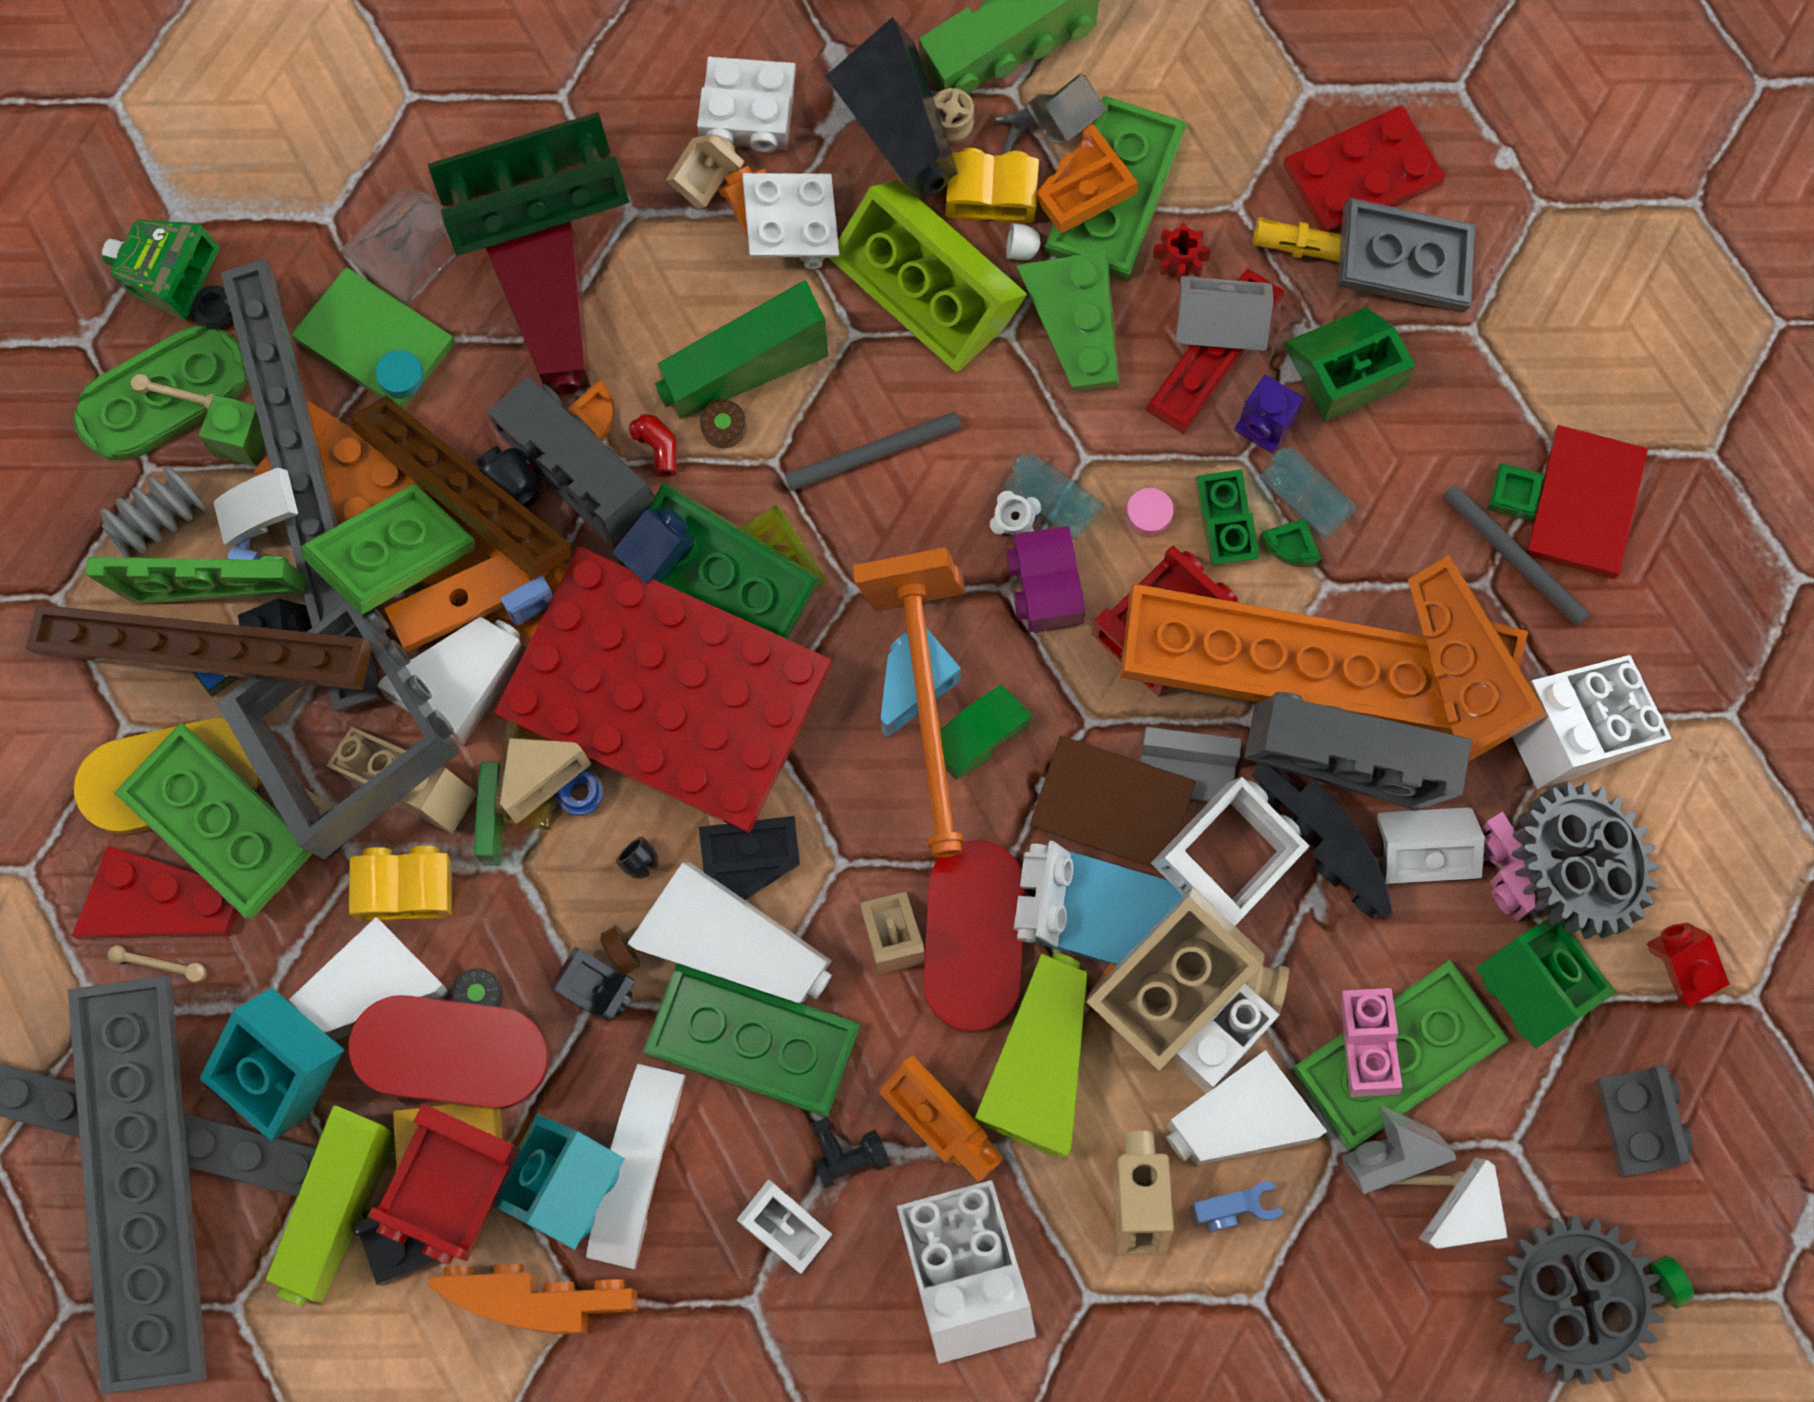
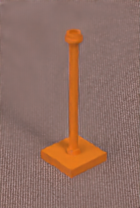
M946 547L853 565L855 584L875 611L904 606L935 835L927 838L928 848L932 849L934 857L942 858L962 853L961 844L964 843V837L962 833L954 832L923 602L966 594L963 575L958 567L954 565Z

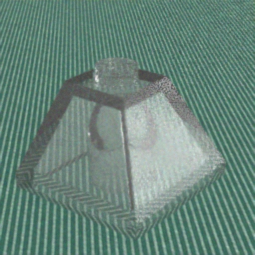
M400 188L341 249L344 256L407 306L456 256L440 211L444 207L427 193L406 188Z

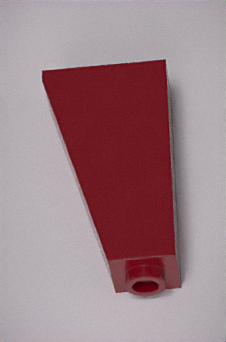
M572 221L486 247L489 259L542 385H548L556 394L561 395L575 393L579 388L591 387L578 244Z

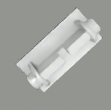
M1049 841L1048 846L1031 844L1030 851L1024 853L1020 887L1023 889L1036 890L1035 897L1018 896L1013 929L1018 931L1017 940L1035 943L1038 937L1050 946L1058 947L1059 934L1064 931L1067 922L1064 899L1066 886L1070 885L1073 878V862L1070 858L1071 853L1054 841Z

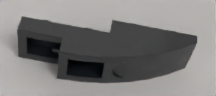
M1261 764L1251 776L1267 794V803L1275 810L1283 804L1296 815L1293 821L1309 840L1313 841L1318 835L1324 839L1311 853L1320 861L1314 869L1335 888L1343 881L1357 894L1351 902L1372 920L1379 913L1389 920L1394 914L1388 887L1368 843L1349 815L1314 778L1299 792L1273 768Z

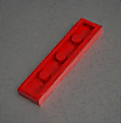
M1248 268L1238 279V281L1271 283ZM1271 283L1274 298L1273 312L1282 300L1285 291ZM1190 345L1150 400L1146 411L1185 435L1246 349Z

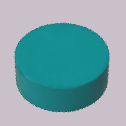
M393 350L386 353L379 360L376 366V378L386 394L394 398H406L412 396L421 388L424 381V371L420 361L413 353L406 350Z

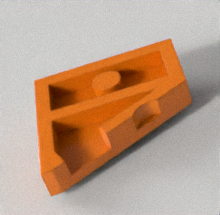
M1093 123L1082 132L1083 139L1073 153H1066L1058 164L1057 172L1048 177L1037 192L1038 204L1061 234L1138 193L1137 180Z

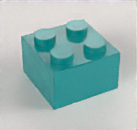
M270 988L233 1010L200 1079L272 1142L310 1116L344 1049L276 990Z
M536 1114L518 1147L521 1151L494 1207L575 1250L580 1240L585 1238L591 1231L595 1220L594 1214L605 1194L609 1193L616 1185L619 1178V1168L625 1158L574 1129Z

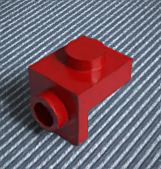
M1688 922L1671 925L1665 928L1660 936L1647 943L1650 953L1663 960L1678 1001L1687 1007L1730 985L1712 935Z

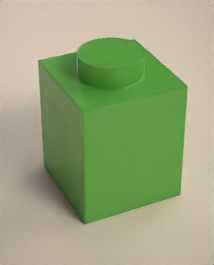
M213 395L199 434L200 439L213 457L257 467L265 442L255 404Z

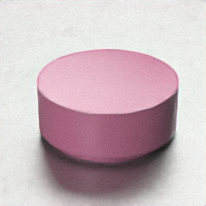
M1140 489L1129 499L1126 510L1127 522L1140 535H1159L1171 523L1173 503L1170 497L1160 489Z

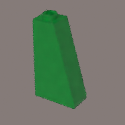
M805 280L657 363L661 380L655 382V386L664 407L667 408L673 405L680 420L704 410L705 407L714 401L730 399L829 357L825 318L807 281Z

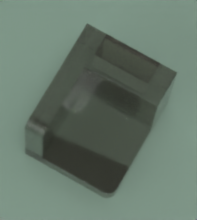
M1077 75L1055 94H1038L1026 104L1030 114L1049 142H1069L1107 110L1086 75Z

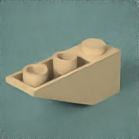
M351 726L328 762L327 767L363 786L407 750ZM442 766L394 805L453 834L477 792Z

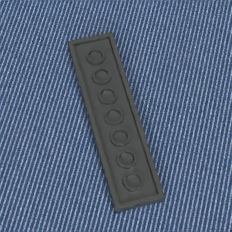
M161 976L68 989L101 1394L206 1380L207 1368L172 977Z

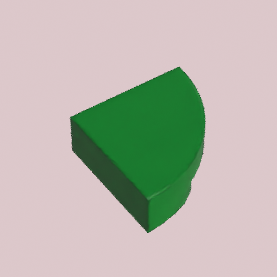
M1305 518L1261 531L1260 539L1263 545L1278 560L1298 567H1312L1320 564L1321 558Z

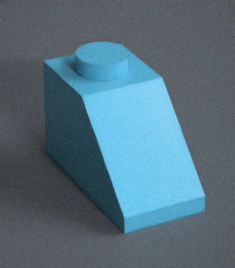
M926 628L935 697L938 700L960 682L961 668ZM907 632L896 639L891 645L890 650L892 652L888 654L881 710V731L887 738L918 715Z

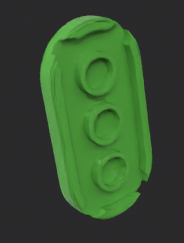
M206 326L188 327L171 335L92 380L83 389L78 398L80 403L78 404L77 411H74V426L78 436L93 453L108 460L126 461L148 453L204 421L208 410L202 404L152 391L139 394L132 388L131 379L137 374H144L154 383L204 396L217 394L218 396L236 400L242 393L248 378L240 345L229 333L218 329L219 331L208 329Z

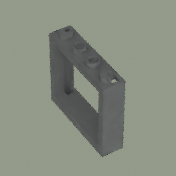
M347 601L307 632L364 638L373 643L371 651L424 737L321 818L263 718L304 684L248 678L217 703L297 845L322 859L327 858L460 753L450 738V735L454 733L453 727L444 715L438 710L434 711L428 702L432 698L430 690L418 676L411 675L406 667L410 663L408 655L394 640L390 641L384 632L389 628L384 617L375 608L360 615Z

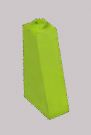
M1054 952L1052 957L1044 954L1040 956L975 1116V1121L985 1129L1066 1162L1072 1147L1087 972L1079 969V961L1067 955Z
M333 1106L266 1278V1281L279 1286L276 1294L277 1297L304 1307L307 1299L323 1303L354 1236L352 1225L361 1221L362 1213L366 1210L394 1150V1132L365 1117L339 1106Z

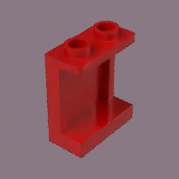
M1174 545L1165 551L1164 559L1139 583V585L1238 602L1236 595L1228 586L1222 582L1215 584L1203 573L1204 568L1193 554L1188 551L1180 552ZM1129 593L1112 610L1106 608L1094 619L1091 633L1121 663ZM1143 682L1158 697L1170 687Z
M422 1103L413 1121L419 1126L377 1209L372 1207L368 1217L381 1222L376 1232L404 1244L409 1235L426 1243L422 1253L447 1265H450L453 1257L467 1262L521 1149Z

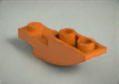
M518 1263L494 1265V1274L474 1275V1266L443 1267V1276L429 1277V1288L450 1302L490 1320L530 1331L588 1335V1314L638 1312L637 1291L632 1288L625 1289L624 1280L619 1279L594 1281V1290L574 1291V1282L544 1283V1292H538V1276L531 1272H524V1264Z

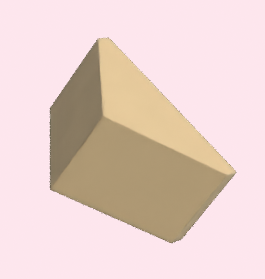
M509 738L500 804L517 824L588 768L591 762L576 742Z
M906 891L860 903L878 976L924 964V947Z

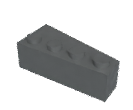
M529 376L526 377L487 411L494 430L512 448L520 449L541 477L614 550L645 510L649 508L652 499L655 497L653 492L647 486V483L623 463L611 448L601 443L593 435L590 428L579 416H572L562 407V401L548 385L544 384L540 387Z
M1276 692L1273 696L1254 705L1244 759L1306 778H1314L1316 781L1411 810H1419L1463 795L1472 739L1346 711L1334 706L1303 701L1302 697L1293 693Z

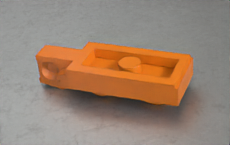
M913 1055L906 1059L879 1089V1094L944 1163L951 1160L958 1166L963 1165L980 1182L1003 1160V1157L993 1144L987 1140L988 1137L984 1130L980 1129L981 1126Z

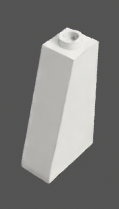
M682 862L627 943L637 950L797 1003L806 1001L809 995L817 999L832 978V975L826 971L832 962L831 959L724 885L705 874L698 867L687 862Z

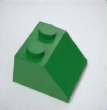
M1550 917L1514 939L1475 968L1483 978V984L1489 994L1498 999L1512 1017L1513 1025L1517 1032L1525 1039H1528L1535 1049L1616 993L1615 989L1573 934H1566L1565 923L1561 921L1551 925L1549 923Z

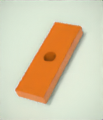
M501 553L385 607V611L403 649L407 653L471 623L478 617H484L504 608L500 598L527 584L530 580L522 569ZM468 598L463 606H454L458 599Z

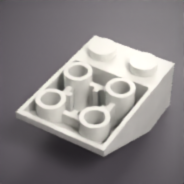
M1630 655L1531 680L1528 684L1548 716L1512 736L1537 790L1572 780L1672 739Z
M992 1180L897 1206L938 1364L1036 1337L1030 1303Z

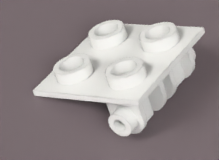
M742 174L749 257H799L807 269L820 268L822 260L826 257H839L831 174Z

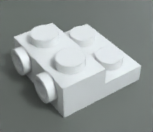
M708 57L705 87H702L697 123L699 137L710 134L719 135L730 141L735 147H748L765 153L775 150H788L796 79L795 63Z

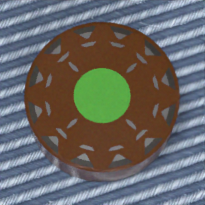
M714 401L705 407L700 417L702 435L714 447H733L745 436L747 425L744 412L740 406L732 401Z
M617 925L601 933L600 941L610 960L620 973L629 974L641 966L633 947L627 944L629 942Z

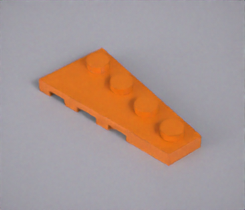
M1450 555L1408 579L1453 735L1472 739L1468 762L1548 716Z

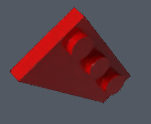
M107 846L71 936L76 939H95V937L139 938V936H229L238 911L200 874Z

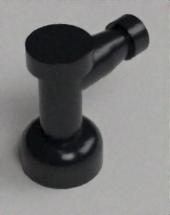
M829 1118L820 1119L811 1124L814 1136H817L819 1148L823 1158L814 1161V1165L825 1189L835 1185L833 1180L867 1165H870L872 1169L877 1171L891 1166L889 1157L876 1129L862 1136L860 1147L843 1154L838 1140L831 1131L832 1125Z

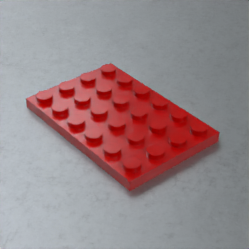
M579 546L493 714L545 740L576 742L589 760L750 834L828 676L833 662L826 656L654 579H651L649 583H645L631 569Z

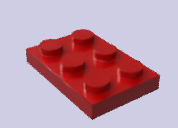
M1403 105L1287 156L1283 164L1284 169L1319 229L1332 233L1341 231L1343 204L1348 198L1395 207L1441 186L1445 179L1443 171Z

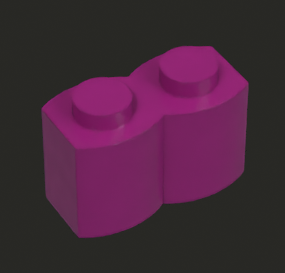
M1069 526L1014 534L1013 548L1006 549V561L1009 576H1018L1021 588L1020 592H1014L1017 619H1026L1029 632L1084 624L1085 604Z

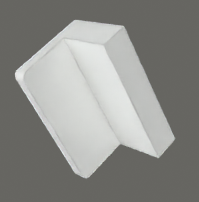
M1472 808L1378 813L1377 824L1384 841L1382 874L1386 884L1482 878L1485 837Z

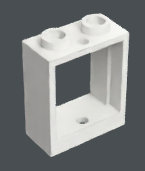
M1240 777L1226 783L1151 864L1182 896L1193 886L1236 926L1308 849L1309 845L1300 837L1302 832L1299 826L1289 817L1279 815L1267 803L1268 796L1259 785ZM1229 804L1277 851L1233 899L1185 852Z

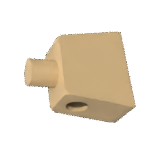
M1149 1131L1128 1132L1124 1135L1125 1154L1117 1156L1114 1170L1116 1255H1166L1174 1231L1169 1158L1165 1154H1155L1154 1133ZM1137 1184H1143V1185H1145V1186H1147V1187H1142V1186H1139V1185H1137Z

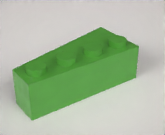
M984 0L980 9L976 12L967 7L919 38V56L923 68L938 93L948 88H955L969 95L980 84L994 77H1005L1013 72L1018 65L1032 58H1043L1050 54L1056 46L1070 39L1078 40L1085 37L1096 27L1099 0Z

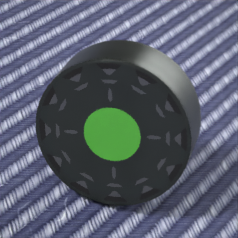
M467 970L454 982L452 988V1000L454 1002L500 1007L502 1003V986L498 979L487 970Z

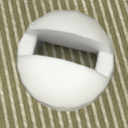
M1012 223L1008 233L1006 258L1025 261L1034 257L1041 244L1036 230L1027 225Z

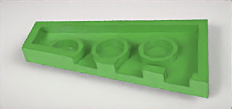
M263 556L260 560L88 557L86 576L135 605L304 593L306 579L305 574L290 565L286 558L279 556Z

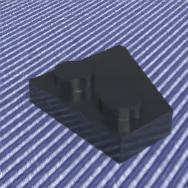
M795 816L756 820L750 834L729 824L699 827L703 872L744 900H747L800 865Z

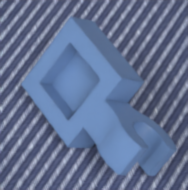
M1261 1182L1246 1191H1238L1193 1203L1189 1209L1194 1227L1207 1224L1209 1232L1237 1226L1236 1216L1244 1213H1249L1256 1219L1265 1222L1277 1219L1283 1214L1282 1208L1265 1210L1259 1204L1261 1193L1269 1192L1276 1188L1274 1182Z

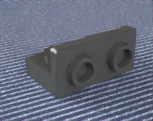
M1665 1064L1656 1065L1647 1070L1599 1078L1595 1081L1620 1178L1678 1168L1690 1163L1689 1154L1693 1152L1692 1136L1688 1126L1681 1124L1676 1104L1680 1103L1679 1087L1675 1077L1668 1075Z

